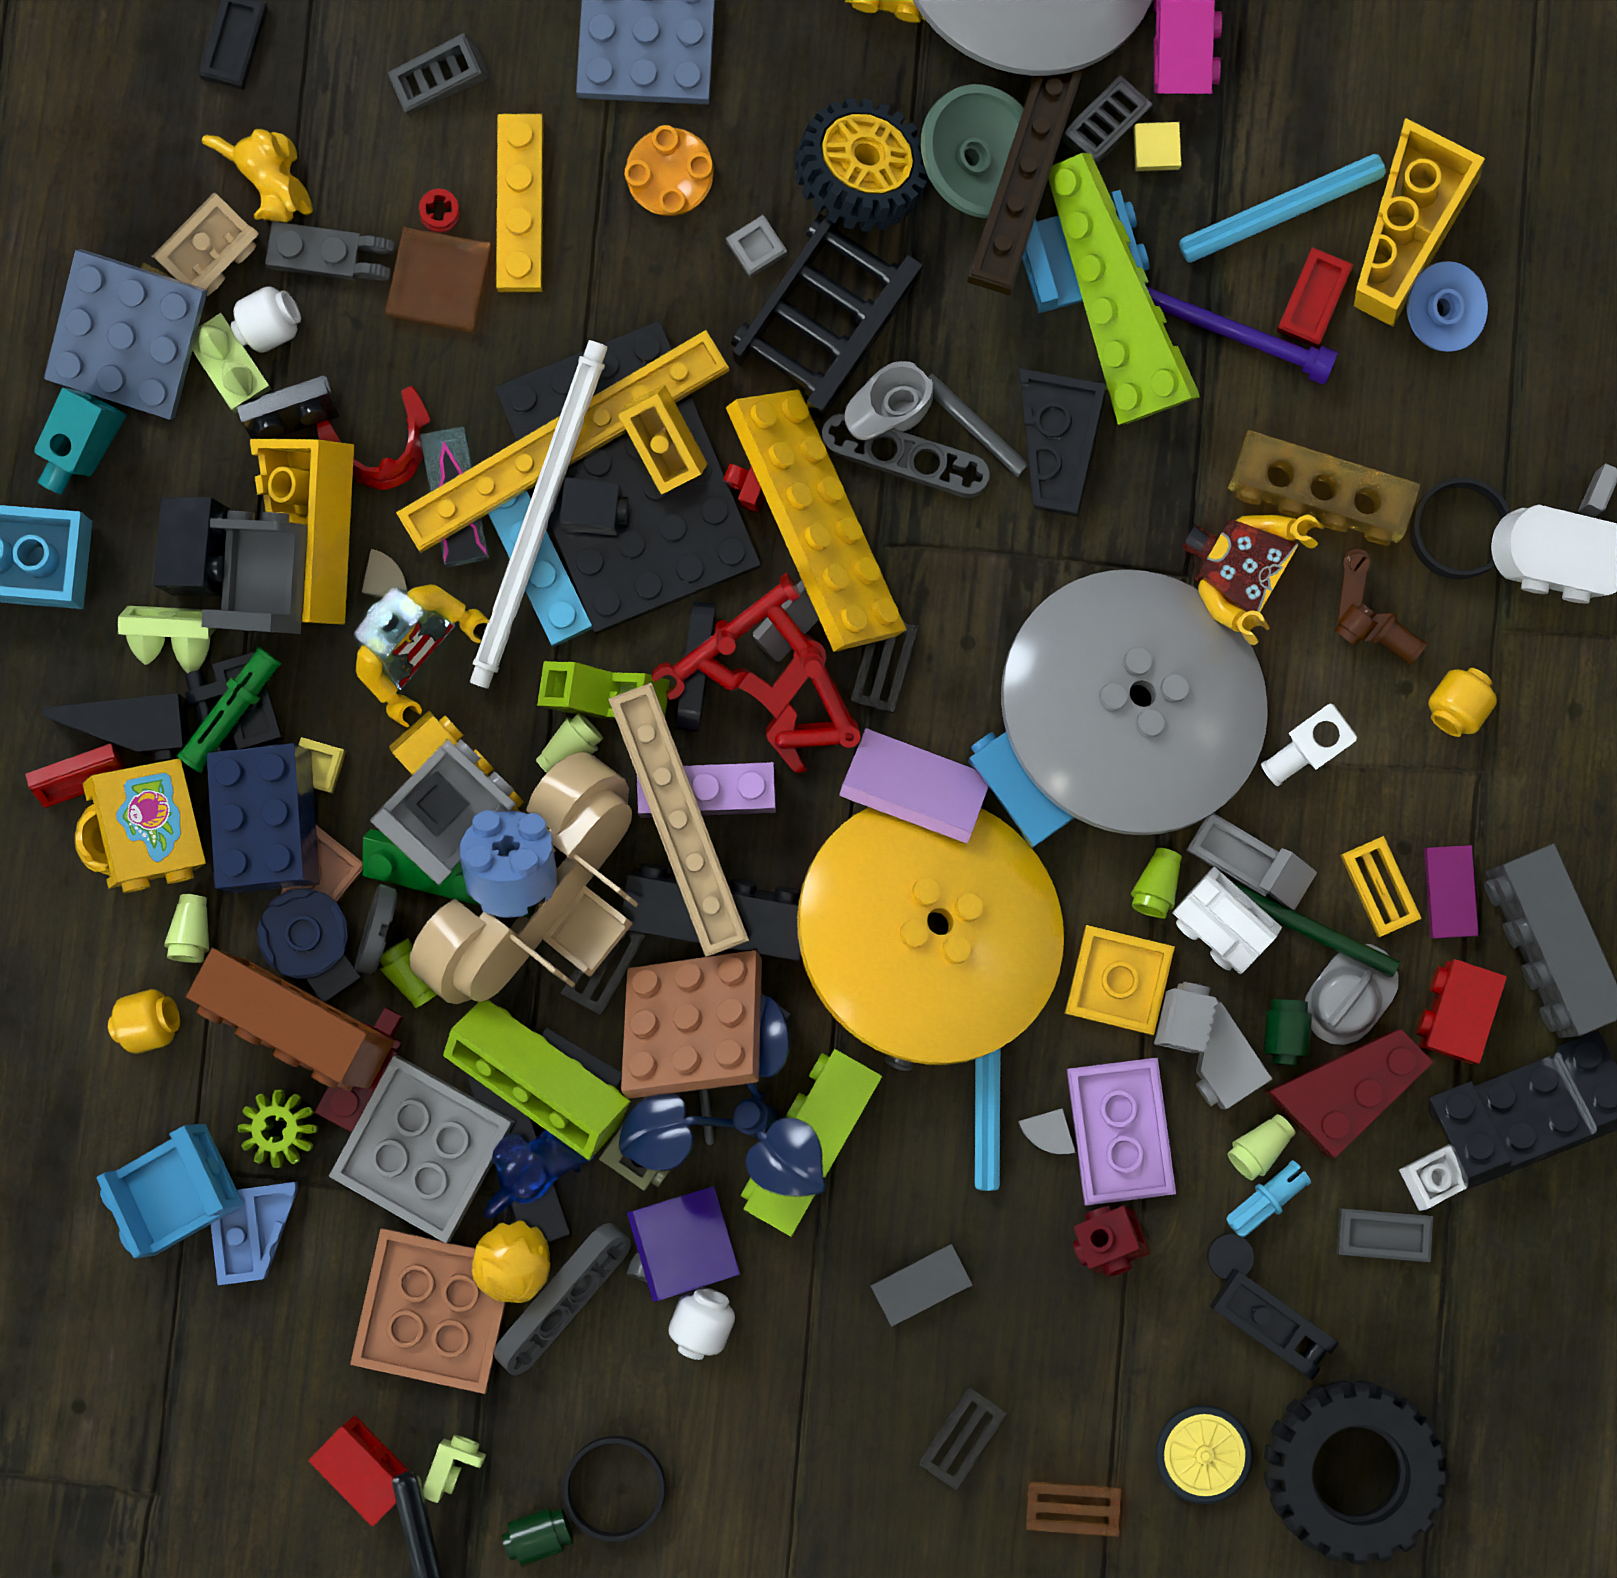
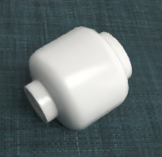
M264 287L236 302L234 307L235 320L231 322V329L241 345L245 346L248 344L255 351L263 353L293 339L297 332V324L301 321V316L295 301L288 292H279L274 287Z
M699 1287L694 1292H687L679 1298L669 1324V1335L679 1345L678 1351L681 1354L692 1359L701 1360L704 1358V1355H716L725 1348L735 1321L734 1311L728 1305L729 1299L725 1295L710 1288Z

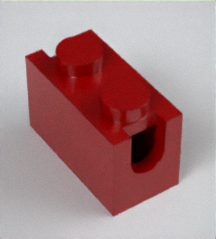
M1452 959V962L1446 961L1444 967L1438 966L1430 985V992L1436 993L1431 1009L1423 1010L1417 1025L1416 1035L1422 1036L1419 1047L1468 1064H1480L1507 976L1456 959Z

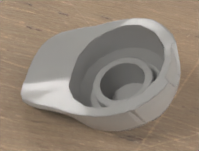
M893 362L883 367L868 380L846 406L844 415L848 430L855 438L867 440L892 428L903 432L915 427L931 407L933 401L932 379H928L925 373L912 362Z

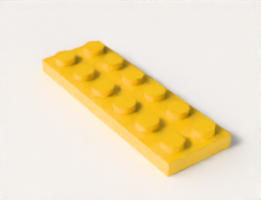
M800 390L734 400L726 407V410L833 651L836 652L894 638L904 632L906 627L898 612V608L893 601Z

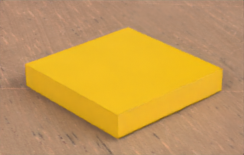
M1086 925L1065 1014L1154 1035L1175 946Z

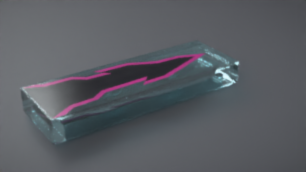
M464 427L420 435L430 492L472 468ZM482 517L440 542L445 567L490 559Z

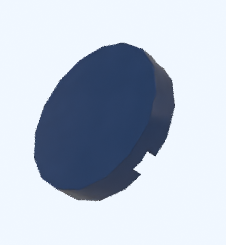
M308 888L288 890L274 898L266 907L267 909L263 913L262 919L260 918L257 928L259 949L266 962L283 975L297 979L319 977L334 969L346 953L350 939L348 919L341 906L325 893Z

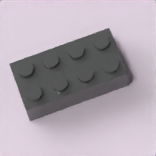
M1555 844L1534 850L1485 871L1488 881L1484 882L1486 893L1491 903L1495 907L1500 905L1507 920L1506 923H1503L1505 936L1512 948L1518 947L1526 964L1521 966V970L1529 988L1532 991L1537 989L1544 1006L1540 1007V1014L1547 1029L1551 1033L1556 1031L1558 1038L1575 1037L1616 1021L1617 983Z

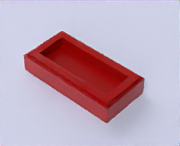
M1312 247L1276 331L1318 348L1353 264Z
M110 743L26 773L25 775L29 789L41 805L47 808L85 794L82 783L92 775L127 769V767Z

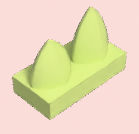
M221 313L198 327L192 351L234 413L238 412L237 406L242 405L246 401L261 397L272 390L244 346L235 338L230 325Z
M127 606L118 616V634L126 635L132 652L143 664L148 665L160 653L165 637H171L175 656L187 673L196 671L201 667L209 651L211 635L216 630V628L201 627L202 609Z

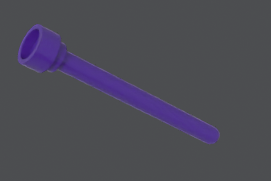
M1147 287L1154 305L1160 306L1162 312L1303 367L1301 372L1309 374V380L1325 385L1337 357V351L1325 346H1321L1320 349L1311 346V349L1307 350Z

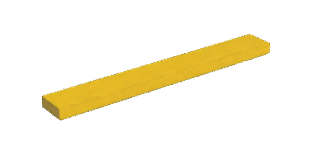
M706 330L594 395L584 417L585 420L569 466L627 432L618 416V413L626 404L663 385H666L676 403L729 372L727 363ZM560 416L396 512L419 552L426 551L536 486Z

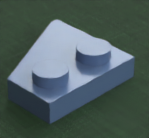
M298 1182L237 1190L244 1206L211 1224L218 1285L267 1278L298 1191Z

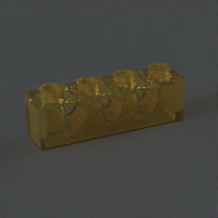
M1247 430L1242 438L1226 489L1235 491V497L1241 501L1257 505L1261 504L1262 500L1279 505L1278 511L1295 518L1305 514L1322 519L1321 524L1326 528L1346 532L1347 528L1364 532V538L1370 542L1390 545L1391 541L1397 543L1405 535L1421 484ZM1274 467L1285 470L1289 476V485L1285 487L1273 485L1268 478V470ZM1314 481L1327 483L1332 490V498L1326 501L1317 499L1311 492V483ZM1360 494L1369 496L1375 505L1374 513L1363 514L1359 512L1354 505V497Z

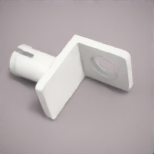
M1328 704L1289 732L1293 742L1277 752L1269 760L1262 762L1261 766L1268 778L1276 786H1279L1284 780L1307 764L1312 765L1317 770L1357 740V735L1333 704ZM1330 721L1338 727L1340 737L1335 745L1323 747L1315 741L1313 731L1319 722Z

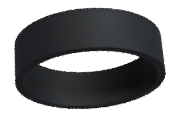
M1453 478L1433 487L1418 502L1410 520V540L1415 554L1429 570L1449 579L1462 580L1479 576L1492 568L1495 563L1492 559L1490 563L1477 569L1456 570L1436 561L1423 545L1419 530L1420 515L1427 500L1444 489L1467 488L1485 496L1495 506L1501 520L1511 512L1505 499L1497 490L1485 482L1472 478Z
M624 1436L602 1437L584 1446L569 1464L563 1482L564 1504L572 1521L587 1535L610 1542L628 1540L645 1531L658 1516L665 1497V1476L657 1457L641 1442ZM622 1444L638 1450L650 1461L658 1477L659 1498L655 1510L644 1523L626 1532L609 1533L592 1527L581 1518L571 1499L570 1480L576 1463L585 1453L601 1445Z

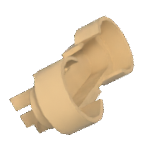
M586 752L571 754L555 764L537 785L526 809L529 813L539 814L546 821V826L549 828L548 831L552 836L553 845L567 855L557 868V886L552 897L547 902L545 898L537 903V910L530 918L519 916L510 929L493 915L483 912L480 917H477L458 900H452L441 907L426 922L417 936L410 954V969L414 975L448 1003L459 1004L471 999L481 1002L496 995L531 955L552 973L573 987L575 985L573 981L534 951L540 942L544 940L582 972L591 977L633 923L586 887L587 883L595 875L634 907L638 906L636 901L598 872L599 868L626 834L632 820V810L628 805L629 787L625 779L594 755Z

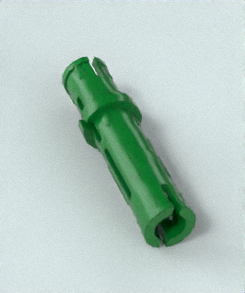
M258 646L256 652L236 678L230 677L227 681L226 686L228 689L209 715L203 720L182 751L177 754V757L192 769L201 773L207 763V753L215 752L250 704L255 706L261 699L258 696L259 692L282 663Z

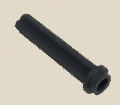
M404 1471L402 1474L393 1477L392 1485L414 1578H443L420 1478L413 1471Z

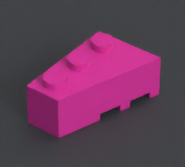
M1154 0V11H1156L1154 93L1212 94V84H1219L1220 57H1213V39L1221 38L1222 13L1221 11H1214L1215 0Z

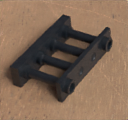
M820 213L806 233L810 240L752 324L749 325L744 322L738 329L731 345L735 347L733 359L738 365L742 366L749 354L753 353L806 389L805 394L809 396L807 400L809 412L822 420L921 277L922 264L907 255L900 266L895 262L890 265L838 231L836 228L841 222L840 216L833 223L826 219L828 214L825 217ZM825 244L881 280L880 285L884 287V290L875 302L870 298L867 301L861 299L811 265ZM800 280L856 316L855 321L859 323V326L851 338L846 335L839 337L786 302ZM776 316L831 352L830 358L835 361L826 374L820 371L815 374L761 338Z

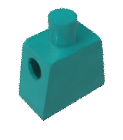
M62 388L35 446L34 452L48 460L38 483L62 495L73 474L91 476L123 424L127 414L92 394Z

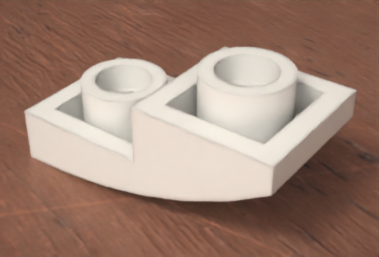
M1450 1144L1399 1169L1419 1211L1429 1209L1466 1189L1456 1156Z

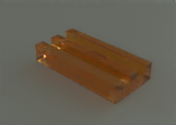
M1028 1481L1026 1530L1119 1536L1121 1488ZM1037 1493L1110 1498V1505L1096 1506L1037 1502ZM1036 1512L1109 1517V1523L1036 1519Z

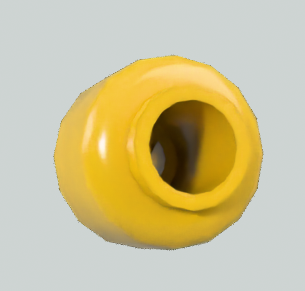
M1469 668L1468 671L1460 669L1450 670L1428 701L1433 723L1444 732L1455 737H1460L1462 733H1476L1497 703L1496 695L1490 687L1492 684L1491 679L1485 673L1475 668Z
M155 989L145 990L120 998L116 1001L112 1009V1016L108 1020V1030L111 1038L116 1043H120L127 1052L133 1054L166 1046L172 1042L175 1031L180 1027V1015L174 1000Z

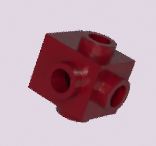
M1125 1206L1112 1211L1110 1207L1098 1208L1084 1216L1085 1222L1073 1226L1078 1238L1073 1241L1078 1260L1082 1266L1088 1265L1089 1270L1099 1274L1105 1273L1106 1277L1117 1276L1131 1270V1262L1151 1254L1136 1212Z

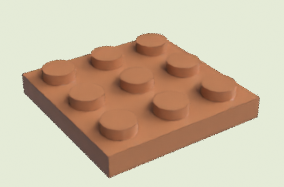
M756 950L627 968L621 1092L627 1099L759 1082L762 958Z
M381 1228L350 1365L482 1394L487 1393L494 1361V1350L498 1343L506 1302L495 1301L487 1296L473 1280L472 1260L474 1259L476 1248L450 1242L444 1243L437 1239Z

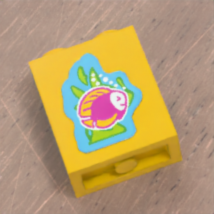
M180 759L96 774L82 783L86 801L93 800L111 873V876L106 879L108 888L122 886L123 893L135 892L149 888V880L166 877L167 884L178 883L194 878L193 871L206 864Z

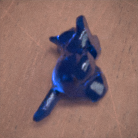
M546 1129L539 1137L528 1143L519 1134L507 1135L499 1141L492 1153V1161L497 1167L498 1180L502 1188L489 1200L484 1210V1217L488 1219L493 1218L514 1201L519 1204H525L542 1198L552 1182L570 1170L581 1172L580 1165L590 1160L583 1157Z

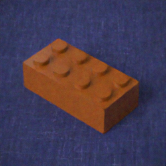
M214 948L208 954L186 995V998L199 1004L196 1011L199 1015L221 1025L223 1022L237 1028L234 1034L254 1045L259 1046L261 1043L271 1049H275L273 1056L294 1067L300 1065L311 1071L315 1069L311 1077L334 1089L337 1086L349 1092L352 1091L354 1086L370 1089L395 1040L250 960Z

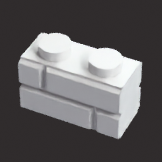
M1215 866L1187 894L1173 912L1178 918L1176 921L1177 926L1186 936L1193 940H1197L1199 937L1212 949L1210 955L1219 966L1228 971L1234 968L1240 975L1274 941L1282 928Z

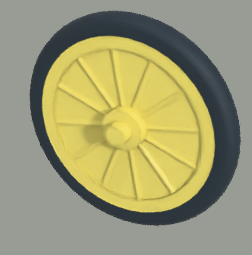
M1198 1405L1186 1408L1168 1420L1159 1434L1155 1457L1162 1480L1174 1494L1192 1503L1212 1504L1231 1497L1243 1486L1252 1467L1253 1449L1245 1427L1234 1415L1215 1406Z

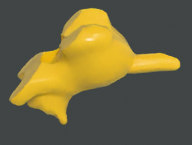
M255 129L251 136L241 139L235 146L219 136H203L201 141L204 145L235 162L237 168L260 192L261 205L254 214L256 220L264 219V221L270 220L287 223L292 220L293 212L297 210L304 215L313 212L307 190L290 173V166L298 157L294 144L285 135L276 132L270 133L263 129Z

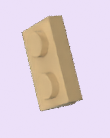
M213 193L152 257L176 280L207 289L206 296H208L224 281L225 276L222 272L233 260L239 264L252 253L256 247L253 240L259 233L253 227L248 226L216 193Z

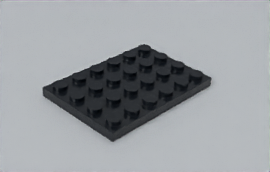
M660 320L602 343L608 347L602 362L605 367L600 374L593 396L672 350ZM585 351L495 387L516 441L561 415L579 363V356L583 357ZM691 395L686 396L675 404L708 463L701 475L661 495L627 432L568 466L565 477L619 483L622 496L629 497L626 524L618 523L617 536L563 530L560 524L564 477L553 512L549 517V522L596 635L761 568L760 561L727 482L723 481L724 474Z

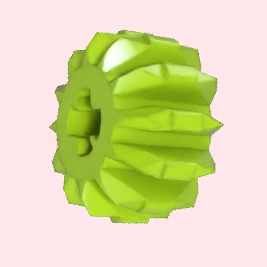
M274 1090L272 1104L265 1094H259L256 1096V1102L260 1111L250 1106H246L243 1109L245 1116L253 1119L252 1124L238 1125V1132L252 1133L253 1138L246 1140L242 1144V1148L244 1150H251L259 1146L255 1154V1162L263 1163L271 1153L272 1167L280 1168L283 1164L284 1154L292 1164L300 1161V1156L295 1146L305 1151H311L313 1144L304 1139L303 1134L317 1133L318 1126L313 1124L304 1125L303 1120L312 1116L314 1110L312 1107H306L298 1112L296 1111L301 1103L302 1097L300 1095L293 1094L285 1104L284 1091ZM274 1117H276V1121H286L288 1126L282 1130L284 1139L281 1141L280 1136L271 1137L269 1134V1130L274 1127L272 1121Z

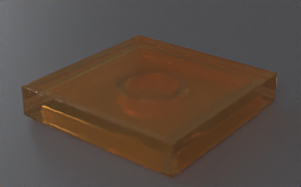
M403 227L385 310L386 315L474 333L492 249L491 244Z

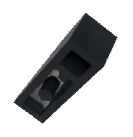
M179 693L42 708L43 717L55 723L141 755L151 756V762L155 763L179 759L177 754L182 751L190 740L187 700Z

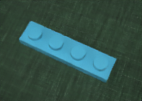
M527 491L488 513L509 558H511L531 501ZM546 531L525 591L552 647H556L593 629Z

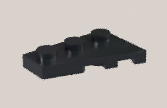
M1019 368L1034 508L1079 517L1108 389L1107 385Z

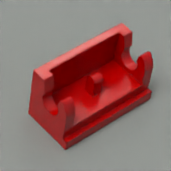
M356 1415L343 1424L308 1460L372 1527L397 1503L392 1485L393 1477L402 1474L404 1471H410Z

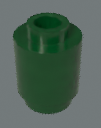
M1285 999L1271 1000V1010H1266L1263 1054L1273 1055L1272 1064L1300 1066V1057H1310L1312 1014L1308 1013V1002Z
M548 1507L507 1523L509 1532L502 1534L508 1558L510 1561L518 1559L522 1567L565 1551V1546L574 1543L571 1527L563 1508L552 1511Z

